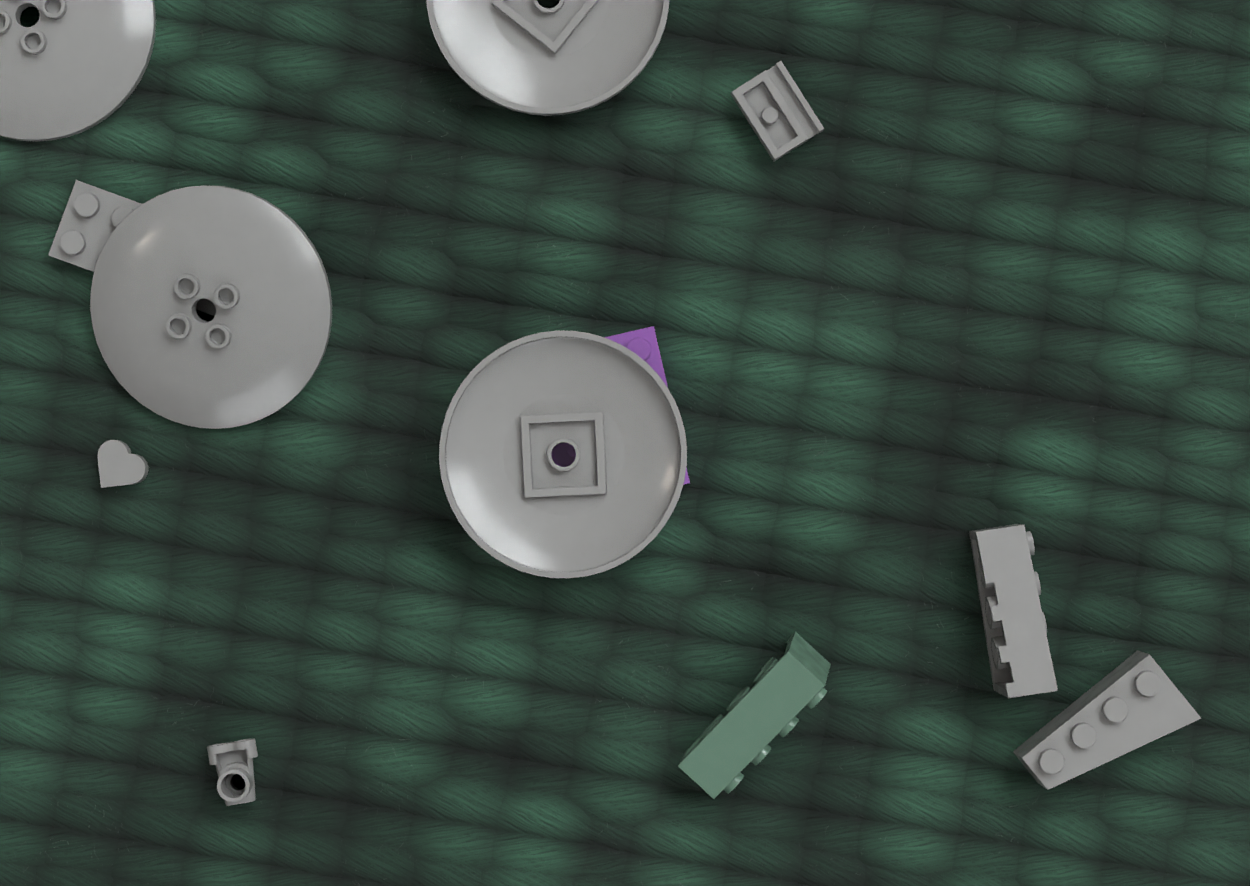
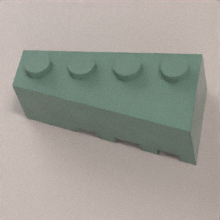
M796 631L786 641L787 647L784 655L779 660L771 657L754 679L755 685L752 688L749 686L744 687L727 707L728 713L725 716L719 714L683 753L678 767L713 799L723 790L729 794L743 779L744 775L741 771L750 762L756 766L770 752L772 748L768 745L777 734L785 737L798 723L799 719L796 715L806 705L810 709L815 707L827 693L824 686L826 685L831 664Z

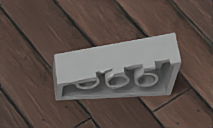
M1024 524L969 531L994 691L1007 698L1058 691L1047 639L1046 619L1039 599V595H1041L1038 573L1033 570L1031 555L1035 553L1031 532H1026Z
M1137 650L1021 744L1013 753L1037 783L1049 790L1201 719V717L1151 655Z

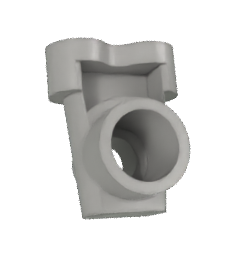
M255 738L207 746L209 763L216 766L219 777L217 791L225 800L226 806L255 801L253 758L258 757ZM238 774L244 779L246 785L244 788H237L233 784L234 775Z

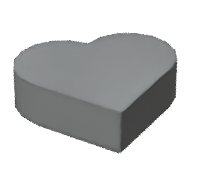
M109 440L100 446L97 458L101 488L134 485L141 483L147 477L149 470L147 461L138 454H132L126 443L120 440Z

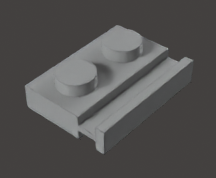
M779 61L775 66L767 71H763L731 92V96L773 162L824 130L823 125L782 61Z

